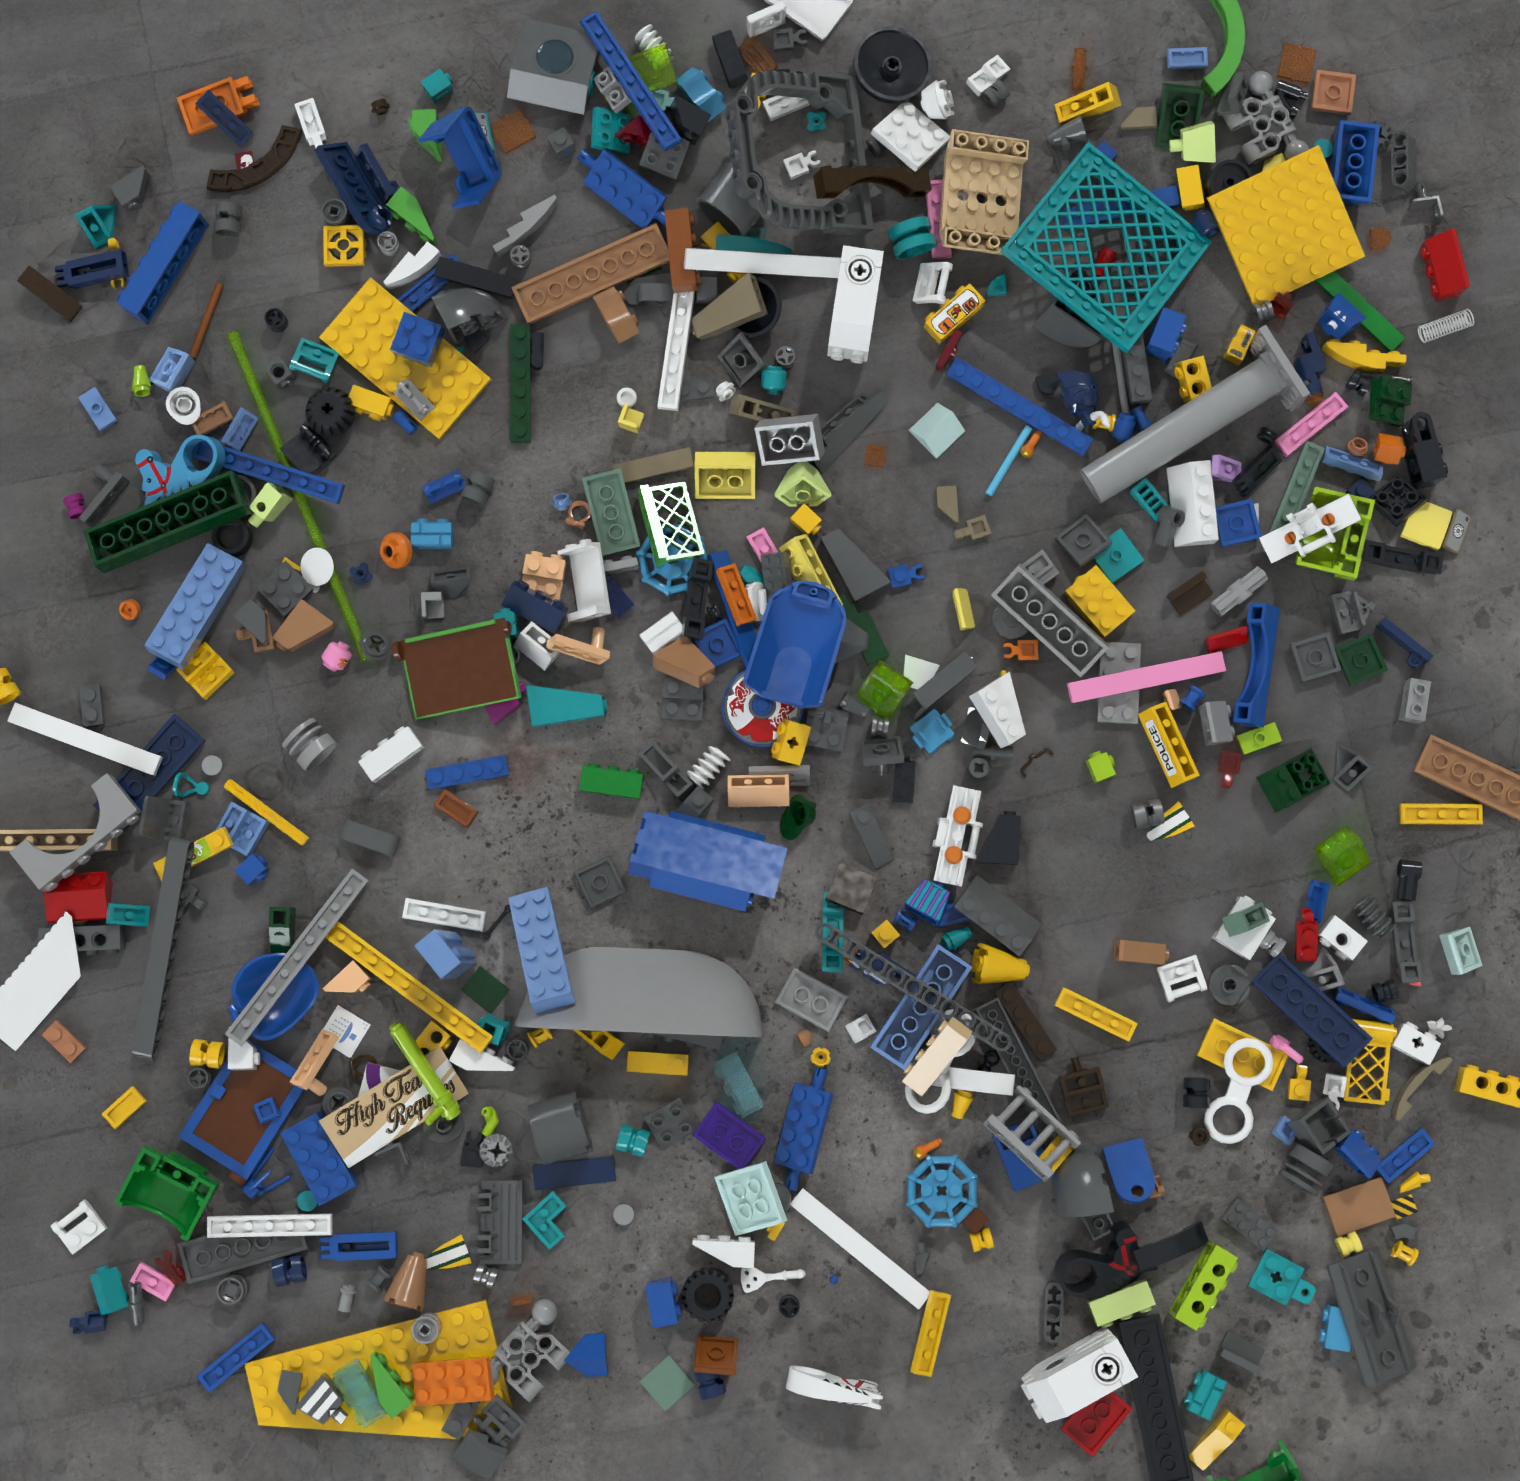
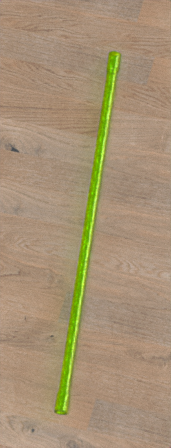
M232 331L227 334V338L238 359L281 465L293 468L291 461L279 449L284 444L248 360L238 331ZM292 490L315 548H322L328 552L304 493ZM334 567L333 574L329 580L352 634L362 662H366L371 659L366 658V655L360 652L361 648L358 645L362 632Z

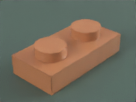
M55 1020L42 1034L70 1063H73L87 1049L59 1020Z

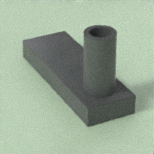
M100 463L94 467L93 473L107 484L79 517L80 520L90 527L96 525L130 483L119 472L116 471L113 474Z

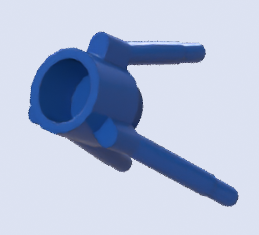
M275 1148L269 1150L247 1183L242 1186L244 1193L251 1199L256 1195L261 1197L265 1192L291 1179V1176L288 1175L263 1188V1181L271 1174V1171L268 1170L260 1178L255 1177L270 1158Z

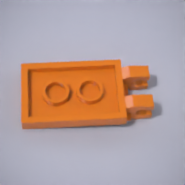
M248 76L235 80L232 77H228L177 97L189 134L194 136L218 126L195 104L208 89L238 118L245 116L248 112L247 109L260 106L259 100L254 94L246 97L242 96L241 91L254 88L251 79Z

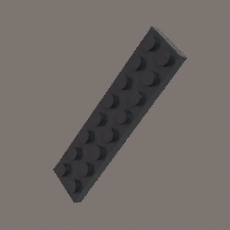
M1160 1314L1118 1321L1124 1352L1138 1375V1378L1130 1381L1150 1481H1194Z

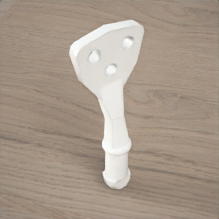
M755 1267L742 1268L741 1283L744 1292L749 1293L759 1289L767 1281L774 1279H783L785 1281L787 1279H802L806 1273L802 1269L784 1270L783 1272L772 1274L764 1273Z

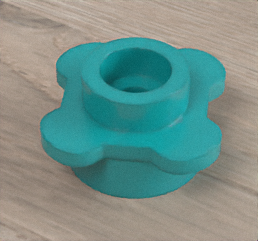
M822 111L819 113L809 112L807 114L809 123L807 129L811 132L824 131L826 129L824 120L826 114Z

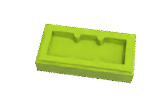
M1275 722L1236 736L1243 755L1282 741Z

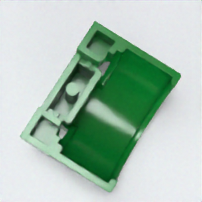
M146 1145L142 1147L115 1200V1204L121 1207L134 1206L161 1216L178 1228L181 1232V1239L188 1241L206 1205L213 1199L220 1183L206 1176L209 1169L175 1151L164 1154Z

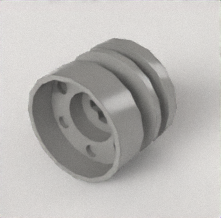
M310 718L297 726L282 744L285 750H290L289 754L291 756L301 753L296 762L306 772L322 763L338 744L328 733L319 737L323 727L321 725L317 726L318 722L315 718Z

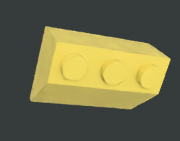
M695 452V499H755V452Z

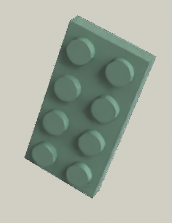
M621 468L583 477L582 481L597 540L601 545L602 556L641 547Z

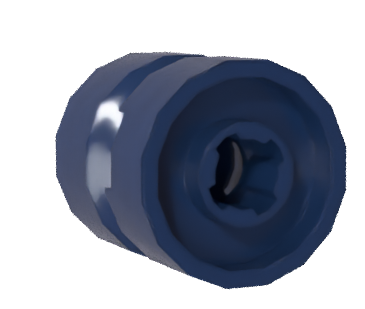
M302 1254L292 1256L288 1261L285 1258L272 1261V1276L276 1287L289 1285L290 1281L294 1284L307 1281V1268Z
M693 1370L696 1382L700 1383L698 1390L702 1400L717 1397L727 1392L724 1380L720 1379L722 1374L698 1373Z

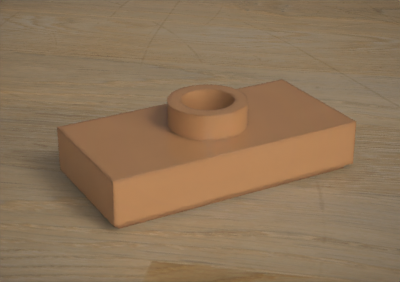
M224 401L201 413L198 420L191 425L197 435L206 436L232 422L234 417Z

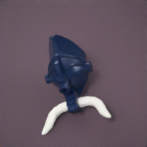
M1073 370L1057 373L1056 376L1063 387L1061 397L1064 404L1070 409L1071 416H1077L1078 414L1080 416V421L1075 428L1082 431L1084 427H1091L1096 424L1095 420L1099 418L1105 427L1110 428L1107 414L1103 411H1096L1099 399L1096 378L1090 374Z

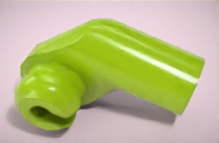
M486 1106L481 1111L487 1123L482 1134L487 1137L493 1134L499 1123L496 1110L491 1106Z

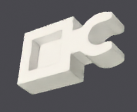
M815 150L810 151L807 157H803L801 152L783 160L791 180L809 173L808 167L816 168L820 166V160H811L812 157L817 155Z
M1326 1072L1323 1094L1329 1095L1328 1097L1336 1104V1109L1339 1110L1340 1102L1337 1097L1344 1098L1347 1076Z

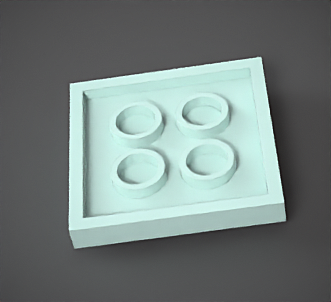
M766 1161L714 1177L735 1236L787 1221Z

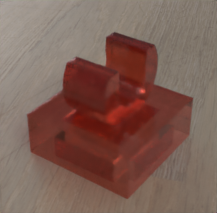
M1288 291L1284 295L1278 292L1271 301L1274 312L1283 319L1295 304L1290 300L1293 294Z

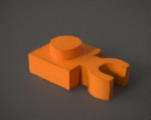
M1017 640V646L1011 643L1003 644V648H1010L1011 654L1003 655L1004 659H1011L1013 656H1017L1018 661L1039 660L1038 640Z

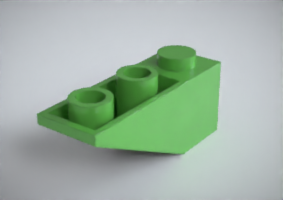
M400 187L386 204L393 215V219L396 221L400 219L410 232L416 231L420 234L419 238L426 243L428 241L436 246L437 243L417 199Z
M376 1350L370 1356L378 1400L387 1414L393 1419L415 1400L413 1398L414 1393L409 1386L402 1384L399 1373L395 1369L391 1370L385 1355L381 1352L378 1353Z

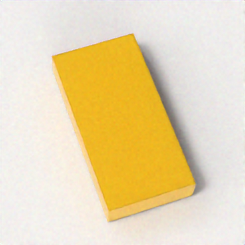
M132 1086L102 1113V1116L114 1129H117L144 1105L147 1100L135 1086Z

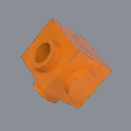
M1379 433L1373 448L1374 460L1385 464L1398 465L1400 458H1403L1406 453L1403 437Z

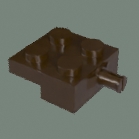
M1079 1056L1070 1058L1073 1071L1058 1076L1068 1117L1109 1107L1100 1067L1081 1068Z

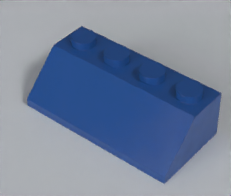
M1340 120L1335 127L1330 173L1345 207L1372 202L1380 125Z

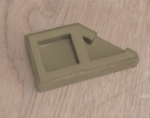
M1156 106L1135 108L1121 124L1120 130L1157 128Z
M936 487L937 508L952 519L954 523H959L957 487Z

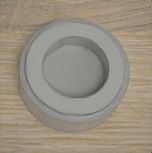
M207 756L202 762V769L207 775L216 776L223 770V761L217 756Z
M628 1204L618 1205L613 1213L615 1221L620 1225L629 1224L634 1218L633 1208Z

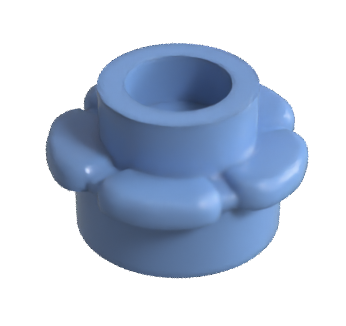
M566 493L557 494L553 497L554 503H552V506L557 508V510H566L572 504L569 495Z

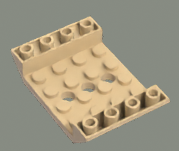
M956 129L951 130L944 158L939 235L943 247L1003 255L1000 252L1001 249L1019 228L1023 164L1028 160L1029 140ZM959 191L966 194L967 199L965 201L958 198L957 194ZM978 194L985 197V203L977 201ZM996 197H1001L1004 200V206H999L996 203Z

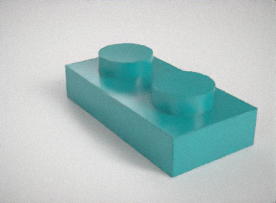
M108 903L106 923L148 927L150 906Z

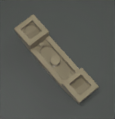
M1446 1056L1432 1060L1430 1065L1424 1064L1416 1070L1399 1090L1392 1107L1391 1118L1395 1121H1400L1412 1107L1407 1101L1412 1093L1431 1072L1435 1075H1440L1453 1059Z

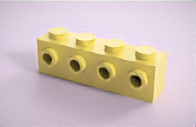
M807 534L794 537L779 547L780 552L788 551L791 574L796 582L812 581L822 584L831 589L841 602Z

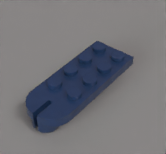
M348 142L318 145L314 151L360 228L372 235H379L387 231L391 227L393 215L383 204Z

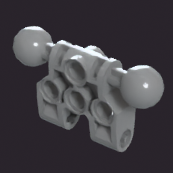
M1257 71L1252 74L1248 80L1249 90L1253 95L1261 96L1262 100L1249 97L1244 100L1240 113L1222 115L1230 132L1245 126L1251 128V134L1255 139L1240 147V151L1248 166H1253L1274 156L1282 140L1286 144L1284 150L1286 160L1309 150L1308 145L1304 141L1296 139L1294 133L1297 130L1289 116V111L1284 107L1279 95H1273L1271 91L1273 88L1272 76L1265 71ZM1247 107H1254L1257 112L1251 113ZM1274 116H1282L1283 121H1277ZM1263 124L1266 129L1259 130L1256 125ZM1271 141L1275 146L1268 147L1265 142Z
M548 1299L537 1301L532 1307V1317L526 1324L522 1321L493 1352L496 1356L490 1361L493 1386L499 1379V1370L505 1364L507 1382L529 1403L544 1387L531 1374V1370L536 1368L540 1360L544 1358L559 1371L566 1364L564 1359L570 1353L550 1332L535 1333L541 1325H550L556 1319L558 1311L554 1302ZM548 1337L550 1339L549 1345L544 1348L540 1347V1340ZM513 1339H520L521 1343L518 1348H510V1342ZM528 1353L535 1354V1360L532 1363L525 1362V1356ZM513 1369L521 1371L520 1376L516 1379L510 1377Z

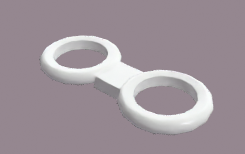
M954 1009L946 1010L944 1013L950 1015ZM969 1014L961 1016L966 1025L971 1023ZM939 1017L931 1030V1036H937L940 1033L937 1029L944 1020L947 1021L946 1018ZM970 1035L954 1057L962 1056L968 1052L974 1045L976 1037ZM952 1060L938 1076L941 1081L942 1091L940 1097L934 1103L929 1105L919 1103L914 1095V1090L907 1085L905 1086L906 1099L909 1105L917 1112L924 1114L934 1113L945 1106L951 1093V1084L947 1071Z
M1244 1038L1237 1040L1229 1046L1225 1053L1224 1067L1226 1074L1230 1077V1082L1225 1096L1219 1097L1210 1103V1108H1207L1204 1117V1124L1210 1136L1220 1143L1233 1144L1240 1142L1248 1136L1253 1128L1254 1117L1246 1101L1251 1087L1261 1084L1268 1078L1274 1061L1269 1048L1257 1039ZM1245 1047H1254L1260 1050L1265 1059L1262 1071L1250 1078L1237 1074L1232 1065L1235 1053ZM1235 1105L1244 1113V1125L1236 1134L1224 1135L1215 1129L1213 1115L1221 1106Z

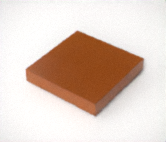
M697 1335L694 1372L736 1376L738 1339Z

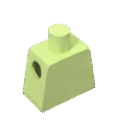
M1208 121L1181 129L1180 139L1169 140L1170 152L1181 151V158L1184 161L1216 162L1214 123Z
M267 482L249 506L254 514L248 521L256 528L263 521L272 522L294 498L280 485Z

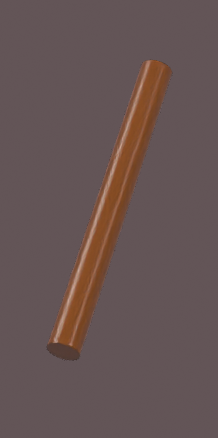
M220 283L215 284L189 355L193 359L197 358L224 285Z

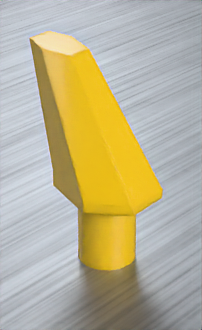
M1416 1171L1400 1184L1399 1192L1403 1193L1420 1187L1421 1183L1430 1182V1175H1420Z

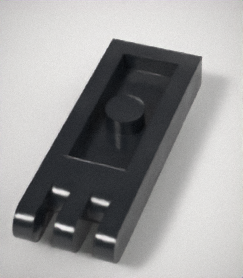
M1268 445L1232 480V483L1240 491V495L1245 497L1282 462V459L1275 448Z

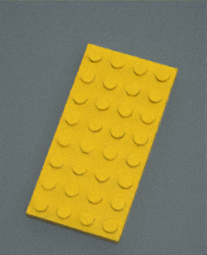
M370 277L319 338L441 440L492 379L444 338L432 368L394 355L390 348L403 313L415 314ZM409 379L435 407L422 421L395 395L396 385L400 381L405 382Z

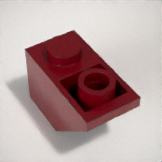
M638 115L618 130L614 138L622 139L625 143H639L640 146L646 147L651 130L641 115Z

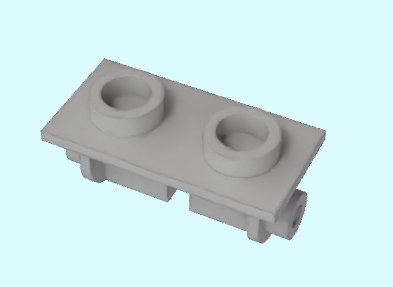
M409 379L405 382L400 381L396 385L395 395L420 421L435 409L433 404Z

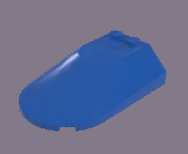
M797 581L777 590L767 603L745 672L744 686L762 698L800 709L822 707L846 626L844 606H842L837 595L831 589L817 582Z

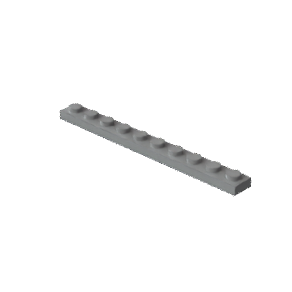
M354 869L350 870L226 1031L225 1035L241 1047L244 1045L369 880Z

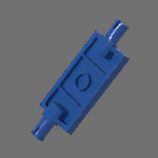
M586 149L581 150L579 153L581 156L578 155L577 159L590 168V172L583 181V184L642 229L649 227L654 220H658L666 226L665 208L663 206L668 197L606 149L601 152L598 159L586 151Z
M815 1067L812 1085L806 1086L794 1083L774 1163L788 1167L789 1173L785 1186L794 1191H797L801 1173L813 1174L834 1095L833 1093L826 1092L824 1088L828 1070Z

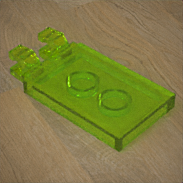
M664 43L628 57L651 93L678 83L667 44Z

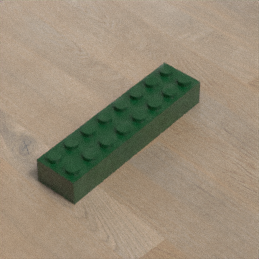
M231 470L86 529L84 534L94 566L101 572L107 573L252 513L241 479Z

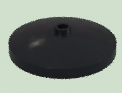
M888 26L875 29L862 38L854 53L853 71L858 84L869 96L884 103L898 104L914 99L925 89L931 76L932 61L926 45L918 36L906 29Z

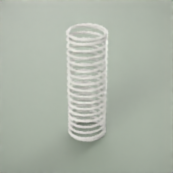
M1465 309L1419 326L1418 334L1421 341L1426 343L1427 341L1429 342L1430 340L1432 341L1433 339L1435 340L1436 338L1438 339L1447 334L1465 329V327L1473 326L1474 317L1469 309ZM1467 310L1470 312V314H1471V316H1472L1473 324H1472V322H1471V318H1470V316H1469ZM1421 328H1422V330H1423V335H1424V337H1425V341H1424V339H1423V337H1422V334H1421Z

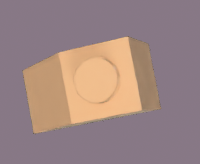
M352 960L322 989L325 992H358L359 990L363 992L371 985L369 981L372 977L358 962Z

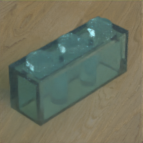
M737 1051L714 1062L716 1066L713 1070L718 1079L722 1077L726 1084L722 1087L727 1097L732 1096L735 1102L732 1104V1107L737 1116L741 1114L744 1118L765 1107Z
M358 1357L332 1374L335 1386L338 1389L341 1388L345 1395L343 1396L345 1403L348 1407L353 1408L355 1420L359 1425H363L364 1429L387 1415V1412L379 1403L377 1389Z

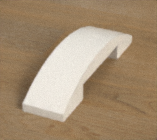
M949 1067L947 1071L952 1089L1013 1096L1015 1075L955 1067ZM938 1077L932 1083V1086L942 1087Z

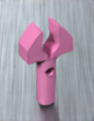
M1273 1034L1269 1041L1273 1048L1284 1051L1298 1064L1303 1062L1304 1058L1289 1046L1291 1042L1281 1035L1275 1036Z

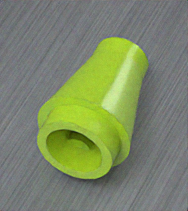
M137 365L134 367L132 391H134V395L139 397L148 396L152 386L146 372V367Z

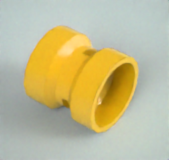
M989 1227L983 1228L977 1234H974L972 1231L969 1232L973 1252H978L981 1248L985 1247L987 1249L994 1248Z

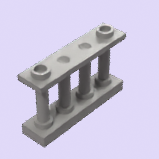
M1019 1085L1013 1092L1017 1096L999 1117H995L992 1114L983 1125L1038 1177L1046 1182L1054 1173L1051 1170L1052 1164L1069 1146L1076 1149L1081 1142L1078 1140L1079 1137L1071 1130L1068 1131L1032 1097V1093L1027 1088H1022ZM1024 1103L1032 1112L1014 1131H1010L1005 1126V1121ZM1039 1117L1048 1126L1030 1145L1026 1146L1021 1141L1020 1136ZM1053 1132L1057 1133L1063 1141L1046 1160H1041L1036 1155V1150Z

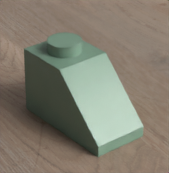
M1263 902L1222 918L1224 928L1229 937L1250 931L1270 921Z

